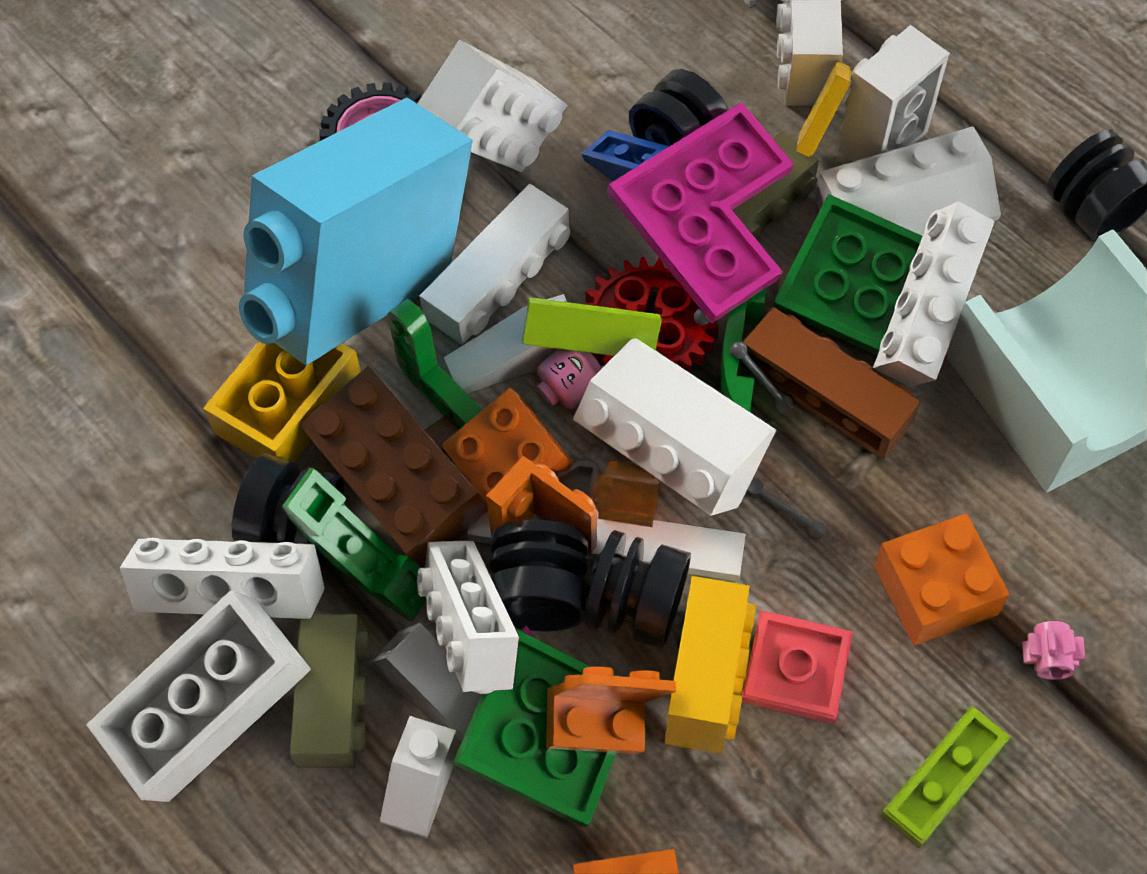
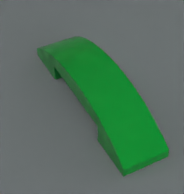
M766 288L730 312L724 336L720 369L722 395L748 412L751 409L755 378L737 376L739 359L731 355L730 347L734 342H742L744 324L758 325L761 322Z
M309 468L282 506L288 517L300 532L346 576L405 619L413 621L427 601L425 596L420 597L418 593L417 576L420 567L409 556L395 553L343 504L346 498L318 471Z

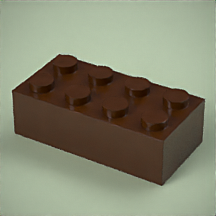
M369 366L299 424L401 549L421 568L426 564L428 542L454 541L488 511L486 501Z

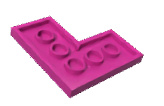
M743 102L608 185V195L711 323H714L777 281L783 273L733 212V209L791 173L794 163Z

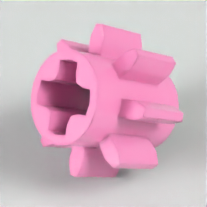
M1048 621L1039 623L1033 628L1034 633L1028 634V641L1022 642L1024 664H1034V670L1037 671V675L1044 679L1058 680L1068 678L1074 674V668L1080 667L1079 661L1086 659L1084 638L1074 637V630H1070V626L1064 622Z

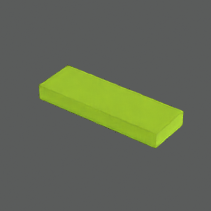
M529 297L522 342L525 345L615 356L631 339L637 338L656 351L662 319L660 314Z
M971 706L882 811L880 816L920 849L1001 751L1011 736L975 707Z

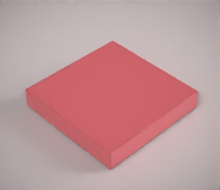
M760 610L742 691V703L834 725L837 718L853 631Z

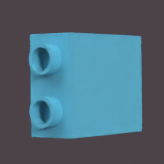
M406 97L252 175L249 222L246 224L243 232L244 243L247 249L244 295L239 301L240 317L249 333L262 343H276L306 366L387 316L390 310L405 299L412 300L419 296L451 264L473 140Z

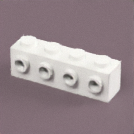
M529 183L419 295L422 313L428 322L461 345L472 335L481 333L486 327L490 316L500 305L502 307L506 306L513 299L518 286L527 277H534L541 269L544 259L554 249L559 250L567 242L570 236L569 209Z
M959 201L931 213L925 225L924 234L917 253L911 262L910 271L903 290L895 304V311L887 332L881 341L880 350L873 366L875 370L908 387L937 379L995 221Z
M474 541L428 542L425 568H419L418 593L420 597H426L428 619L430 621L435 620L439 646H445L447 650L449 672L456 673L463 692L473 691L475 693L487 694L494 690L513 689L519 636Z

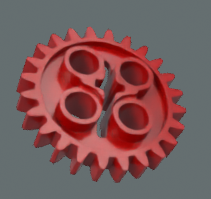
M641 257L639 267L633 268L628 260H624L622 272H618L610 266L608 267V280L597 276L595 278V290L586 289V303L581 304L648 313L650 293L656 290L658 294L655 302V314H660L662 319L656 351L690 374L692 372V362L700 366L704 364L705 352L712 353L714 338L718 336V320L714 323L709 322L706 325H699L694 321V314L700 308L669 269L663 268V262L660 258L657 259L654 266H648L645 257ZM626 298H636V299H638V300H637V301H627V300H624V299H626ZM669 304H677V305H680L681 307L671 308V307H668L667 305H669ZM670 340L673 341L674 344L665 345L660 343L659 341ZM591 353L597 361L603 359V367L614 357L612 355Z

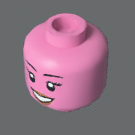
M558 349L537 367V374L541 383L536 386V389L551 407L559 403L564 408L573 409L580 404L590 380L602 368L591 353Z

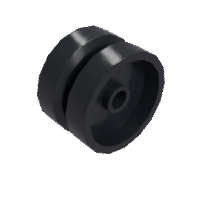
M677 69L672 70L655 86L653 92L646 93L629 110V125L634 137L670 147L728 111L729 108L722 96L708 81L694 72Z

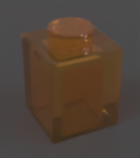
M609 460L604 475L596 474L593 487L592 501L600 502L598 519L653 527L661 481L639 465Z

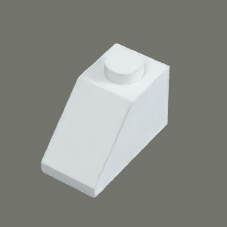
M409 716L391 763L380 817L381 824L427 839L454 766L452 764L460 747L456 730Z

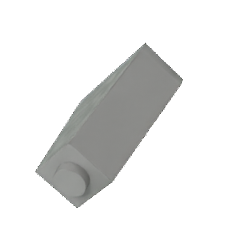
M421 623L401 629L368 664L436 724L456 730L458 741L462 742L482 694L473 691L463 692L456 673L449 672L446 648L439 646L437 639Z

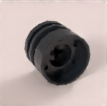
M1102 130L1075 147L1061 161L1047 183V193L1054 200L1060 202V206L1064 211L1068 213L1077 212L1075 222L1096 242L1100 235L1112 229L1118 235L1121 234L1147 212V163L1143 159L1133 160L1134 150L1128 144L1123 143V139L1114 130Z
M265 453L256 458L243 479L235 501L231 522L234 542L243 540L258 543L291 542L294 544H312L295 526L282 507L309 468L312 467H307L300 473L296 462ZM312 468L318 471L344 496L342 476L329 472L322 474L321 470ZM315 547L318 562H320L324 555Z
M528 519L510 522L498 527L491 536L492 554L490 555V568L495 573L491 579L514 627L521 630L527 626L530 631L549 632L572 628L583 622L586 612V582L581 578L587 574L588 537L578 528L551 520Z
M613 530L603 550L598 554L590 574L586 591L585 625L597 629L601 625L606 611L610 610L607 629L609 633L616 634L627 615L634 618L632 628L633 640L663 649L679 608L689 571L691 553L661 544L649 563L643 561L644 539L636 537L629 548L627 556L623 554L626 534Z

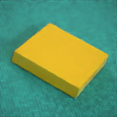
M837 60L799 133L797 152L808 157L810 155L813 156L851 84L850 66Z

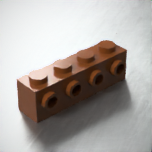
M773 307L743 341L747 347V354L780 392L790 396L795 402L883 460L914 423L921 402L914 398L907 388L892 384L877 374L875 369L868 363L855 360L841 351L832 340L819 337L805 328L802 322L793 315L784 314ZM740 359L739 365L750 371Z

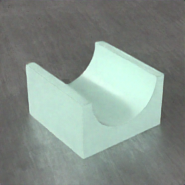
M1114 229L1100 235L1086 256L1062 279L1038 296L1017 307L994 313L981 295L966 301L948 348L947 360L1046 493L1147 440V269Z

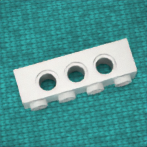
M138 539L120 566L134 612L204 615L232 590L254 598L269 617L311 619L325 590L314 544H294L291 542L258 543L243 540L228 542L204 541L201 539Z

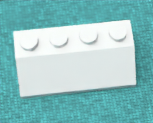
M974 126L821 171L815 197L819 210L827 195L830 194L922 236L931 213L958 201L993 221L999 220L1001 216L992 158Z
M637 338L631 339L590 380L573 418L574 421L710 516L739 507L776 432V429Z

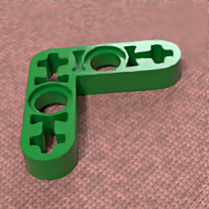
M405 299L387 313L398 365L406 378L443 416L447 415L458 429H461L483 409L437 364L430 324L417 305L411 300Z

